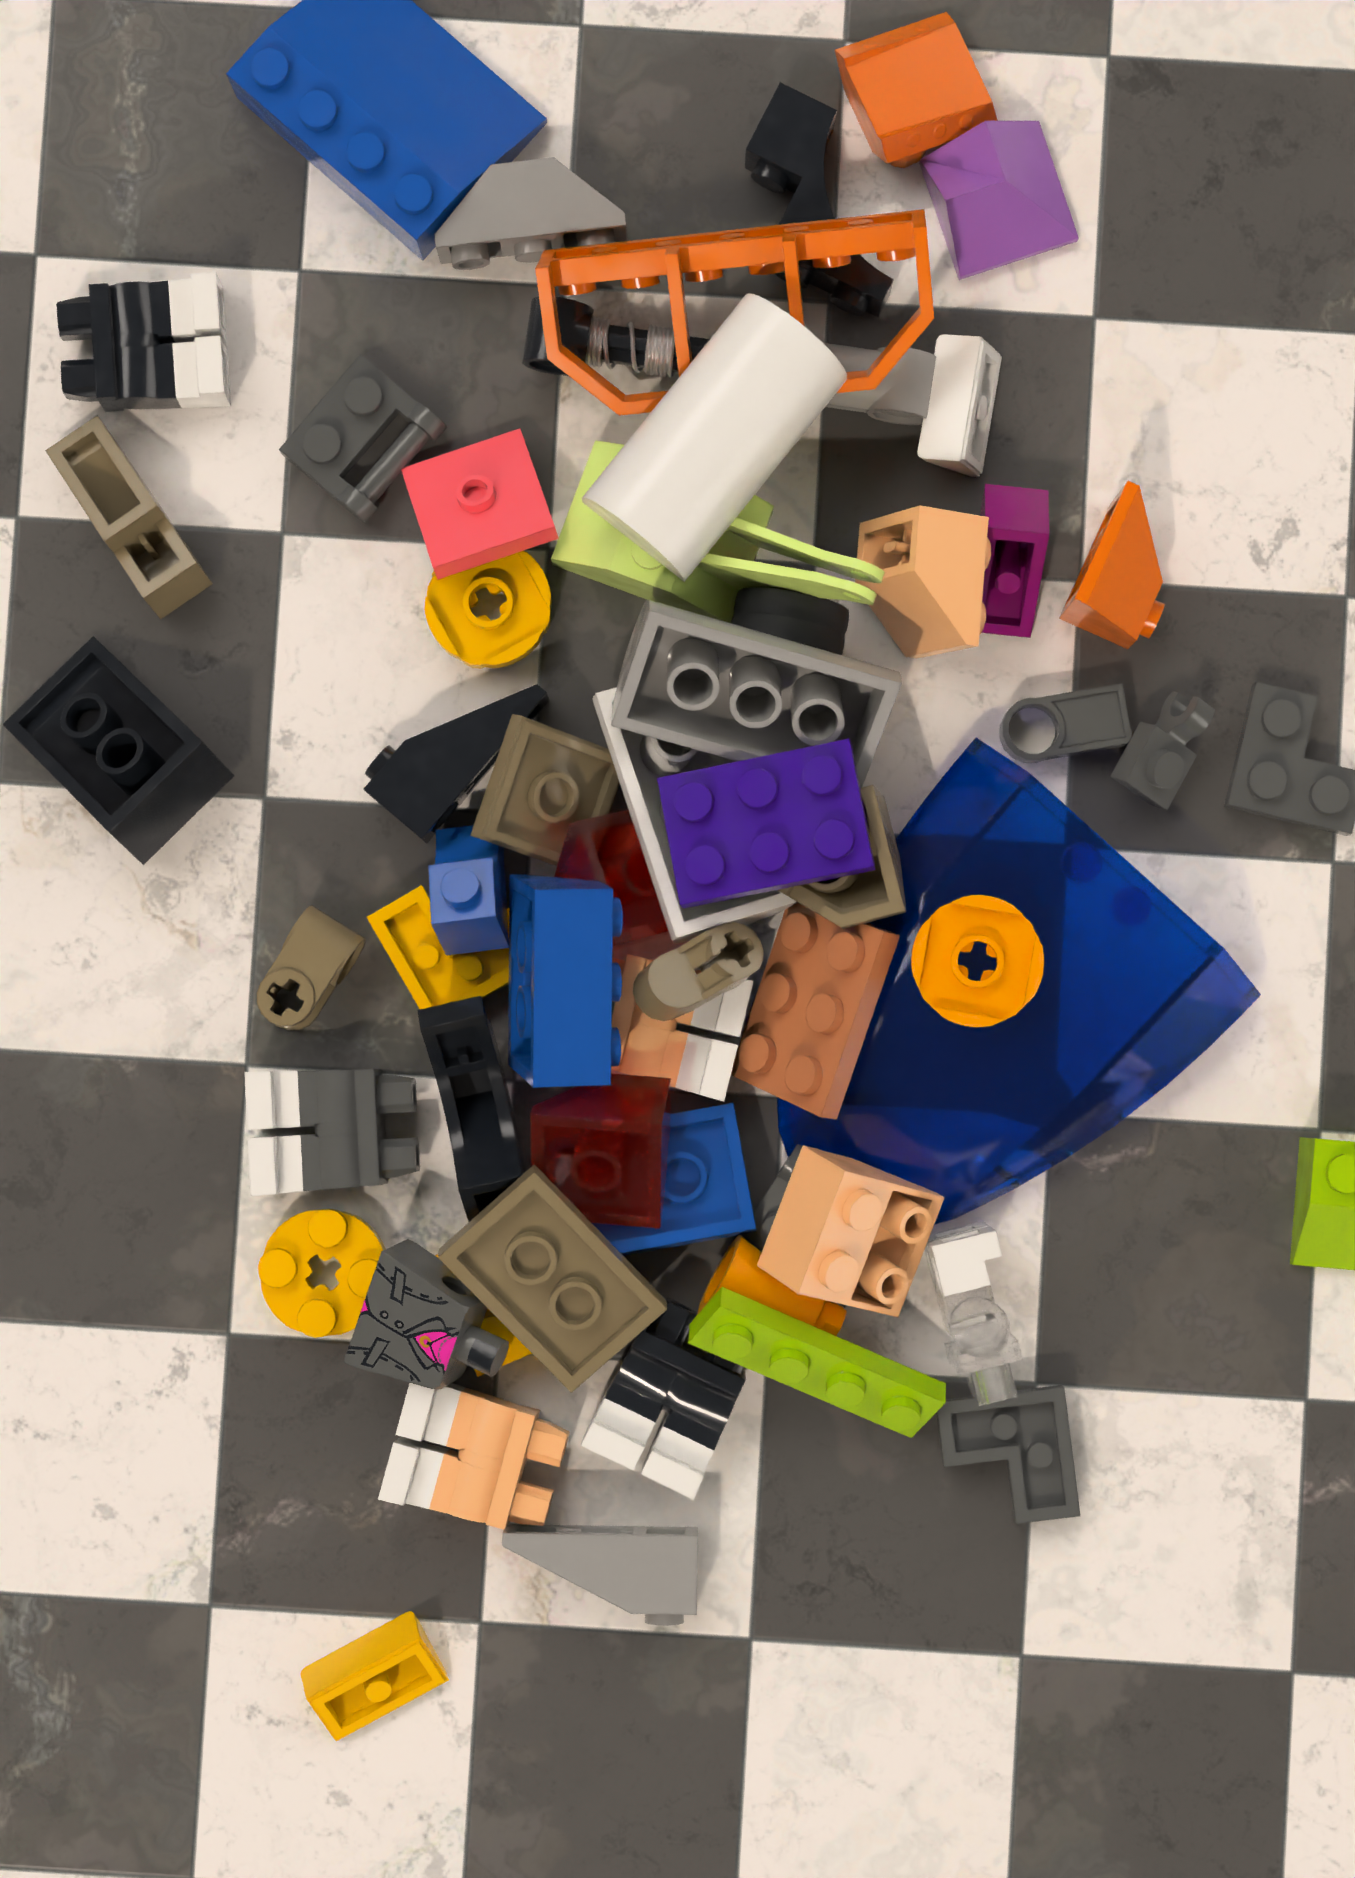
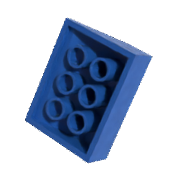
M302 0L268 26L226 73L236 97L422 261L436 247L435 233L487 168L492 164L512 162L547 123L545 116L412 0Z

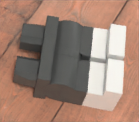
M382 1069L244 1072L247 1130L315 1126V1134L248 1138L250 1196L383 1185L388 1183V1178L420 1171L418 1137L386 1139L384 1114L417 1112L415 1078L382 1075Z

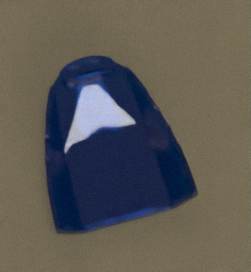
M976 737L924 799L895 839L901 862L907 912L868 922L900 935L837 1120L819 1117L777 1097L778 1132L787 1157H789L798 1143L801 1146L804 1145L853 1158L942 1195L945 1198L934 1225L956 1219L1014 1190L1062 1162L1116 1126L1167 1086L1205 1052L1261 994L1228 952L1062 801L1028 771ZM970 895L991 896L1014 905L1032 923L1044 952L1043 976L1035 996L1015 1016L987 1027L963 1026L943 1018L922 998L911 967L913 944L921 926L939 907ZM974 942L971 952L959 953L958 965L968 968V979L980 981L983 971L995 970L996 958L986 955V943Z

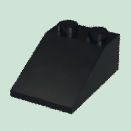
M94 636L3 723V726L143 865L235 776L199 737Z

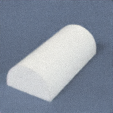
M746 294L582 497V502L685 582L846 382L847 373L843 365L821 340L790 314L758 295Z
M617 687L595 693L592 698L672 943H687L703 932L724 923L736 922L749 925L775 915L795 904V900L778 890L689 908H682L680 906L657 778L737 761L611 726V716Z

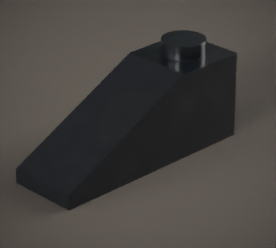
M536 684L405 740L397 750L388 745L367 768L365 775L371 780L363 790L427 844L436 834V830H439L495 765L512 714L533 720L549 702L547 692Z

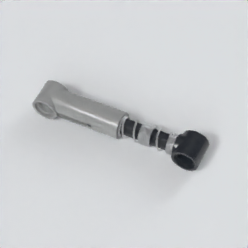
M539 297L533 298L522 364L542 373L568 376L547 359ZM556 297L562 345L587 365L600 368L604 362L610 370L616 364L632 366L637 374L644 368L646 375L649 373L651 376L653 374L660 377L664 375L665 378L667 376L671 378L674 373H678L674 331L670 327L667 329L666 327L662 328L656 325L653 327L650 325L648 330L635 329L632 322L627 323L626 327L610 325L608 318L605 320L604 318L593 317L594 310L591 306L575 300ZM714 333L708 339L690 336L692 361ZM824 343L837 357L846 372L868 370L886 348L882 347L877 350ZM909 348L876 389L836 393L825 407L863 412L876 420L893 424L922 425L923 418H927L936 356L923 350Z

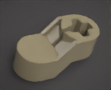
M736 922L724 923L703 932L677 949L660 955L637 975L633 984V995L636 1004L643 1013L652 1019L660 1021L672 1020L695 1010L720 994L736 988L759 970L764 954L760 939L752 929ZM698 969H701L702 972L699 973V974H696L695 971L698 970Z

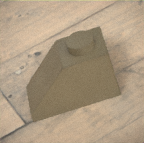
M874 785L860 788L876 870L778 890L843 929L907 912L900 856L885 797Z

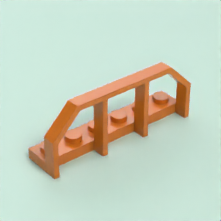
M925 210L544 250L535 271L547 359L619 416L652 412L668 391L625 395L562 345L554 287L558 286L560 295H580L595 291L597 289L596 282L621 280L623 288L636 289L657 285L660 283L659 276L667 275L678 374L680 377L692 362L682 273H685L686 281L703 282L723 277V269L748 266L749 274L768 275L785 271L789 314L805 326L798 261L812 259L813 267L834 268L850 264L851 255L876 253L878 261H900L916 255L920 307L868 370L846 372L847 380L837 393L876 389L934 319Z

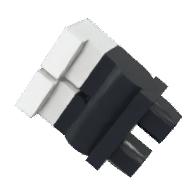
M216 271L191 273L190 279L159 282H124L111 286L108 283L89 284V296L57 302V322L61 339L63 341L92 339L93 359L61 361L62 391L67 399L86 402L99 401L105 412L124 411V409L231 407L228 356L224 345L227 342L223 287Z
M666 1298L667 1310L635 1337L583 1437L581 1446L634 1471L661 1411L668 1412L643 1463L641 1475L694 1500L721 1433L746 1381V1372L742 1371L743 1366L710 1352L705 1353L684 1343L689 1333L690 1323L697 1316V1312L675 1300Z

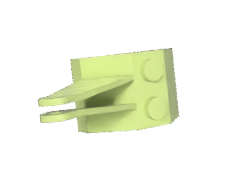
M596 440L551 557L552 565L647 600L731 623L734 617L736 596L742 588H777L797 591L824 599L848 600L868 605L874 604L877 594L858 583L819 572L755 562L760 548L857 580L881 583L885 574L882 569L868 562L825 551L767 529L774 506L754 495L684 582L582 502V497L624 446L623 444Z

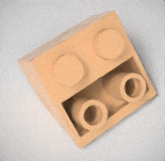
M919 505L860 523L857 559L877 566L885 574L881 583L855 579V583L863 585L877 594L874 604L869 606L905 657L917 659L979 646V635L982 633L986 621V608L982 602L984 571L987 569L991 557V543L987 537L989 517Z
M803 1145L757 1266L797 1294L899 1317L945 1197L853 1158Z

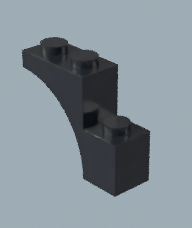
M781 82L746 148L745 169L752 172L751 178L756 183L772 192L783 194L786 189L794 192L779 225L835 219L825 189L824 155L834 131L837 110ZM860 254L851 255L850 264L834 268L813 267L812 259L798 261L801 288H807L810 283L832 294L830 301L850 314L863 316L865 311L877 317L880 316L890 296L894 279L879 271ZM785 271L775 273L779 278L786 281Z

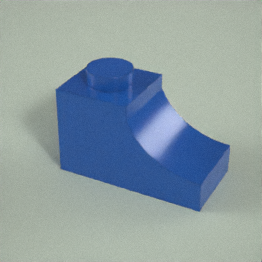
M474 825L436 830L435 864L428 865L431 925L446 956L509 948L504 849L501 846L470 836Z

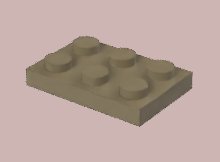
M535 1164L439 1248L438 1258L571 1393L667 1310V1301Z

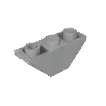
M554 157L490 165L435 233V244L440 263H452V267L459 270L485 267L490 264V258L515 255V260L518 262H538L544 250L627 241L624 211Z

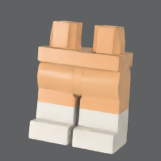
M627 954L625 961L612 958V963H619L622 993L620 1001L615 1002L612 1012V1027L618 1028L621 1038V1059L619 1066L611 1067V1070L724 1102L738 1045L677 1031V1026L679 1023L739 1038L754 981L746 979L736 988L720 994L687 1014L672 1020L660 1021L652 1019L643 1013L636 1004L633 995V984L637 975L653 960ZM696 970L695 972H696V974H699V973H701L702 971H701V970Z
M409 1383L395 1434L401 1437L393 1442L378 1500L399 1505L406 1503L447 1513L462 1519L486 1523V1525L505 1530L510 1521L524 1525L544 1526L554 1490L521 1481L527 1459L560 1467L570 1432L549 1421L538 1419L539 1409L518 1405L453 1383L442 1389H430ZM422 1440L429 1441V1442L436 1443V1444H440V1445L447 1446V1447H450V1448L458 1449L459 1451L457 1452V1451H454V1450L446 1449V1448H443V1447L435 1446V1445L428 1444V1443L421 1442V1441H422Z

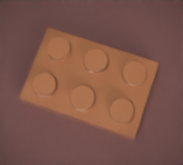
M797 901L791 907L785 909L734 1059L731 1075L819 1117L837 1120L900 935L868 922L843 929Z

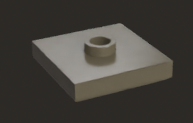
M512 714L470 836L574 873L588 876L620 784L609 749L529 718Z

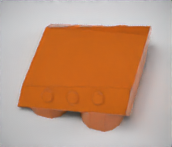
M947 12L835 50L844 92L872 152L886 164L889 163L899 168L909 167L920 162V159L924 157L928 149L950 142L984 121H998L993 102L955 21Z

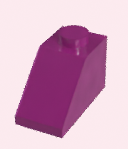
M985 484L980 516L989 517L987 538L991 543V557L988 567L984 571L982 602L986 608V621L982 633L1031 638L1050 534L1049 492L1042 489Z

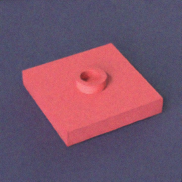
M520 428L412 464L401 470L437 580L559 539Z

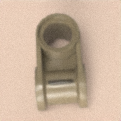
M313 905L309 906L292 927L280 954L259 985L257 1005L261 1014L269 1022L287 1031H300L310 1026L317 1019L335 988L345 979L364 948L366 938ZM297 985H300L296 995L304 1001L302 1007L298 1012L287 1008L280 1016L282 1004L275 999L277 993L281 989L292 992Z

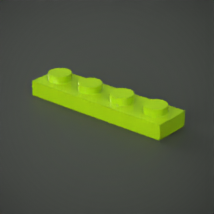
M724 1287L718 1290L689 1326L688 1344L910 1438L946 1403V1383Z

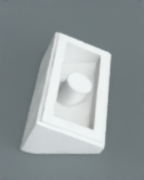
M943 334L936 340L934 352L936 361L927 418H923L917 451L918 456L926 462L971 477H980V474L983 472L1002 357L980 336Z

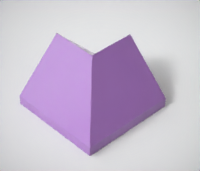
M984 121L920 159L919 164L959 280L1078 241L1079 237L1039 121Z

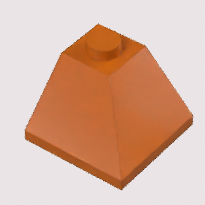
M1127 480L1110 504L1059 619L1126 649H1129L1137 641L1139 635L1148 639L1151 637L1165 607L1164 603L1155 600L1163 580L1139 485Z

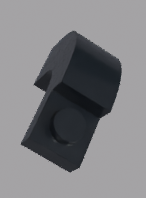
M481 996L417 1010L420 1030L434 1071L445 1113L458 1191L468 1222L526 1172L501 1057L491 1020H488Z

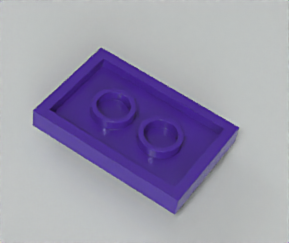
M850 739L657 778L679 904L682 908L876 870Z

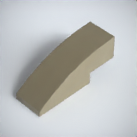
M98 415L45 450L104 542L115 554L143 599L160 619L213 584Z

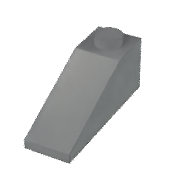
M508 1524L503 1531L502 1546L630 1614H645V1623L679 1625L684 1623V1615H697L698 1527L538 1526Z

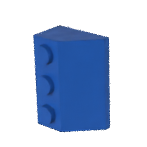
M522 874L509 875L508 1065L533 1088L611 1085V1067H616L620 1064L621 1038L618 1028L612 1027V1002L620 1001L622 975L619 963H612L613 937H620L622 932L623 911L620 899L613 898V888L600 881Z

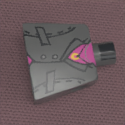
M406 1239L381 1251L344 1363L430 1389H442L461 1378L467 1365L493 1377L499 1371L506 1358L509 1341L482 1329L481 1325L487 1307L439 1258L419 1244Z

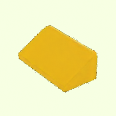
M412 1611L396 1617L306 1666L301 1671L306 1700L335 1741L346 1737L449 1681L439 1657L422 1625Z

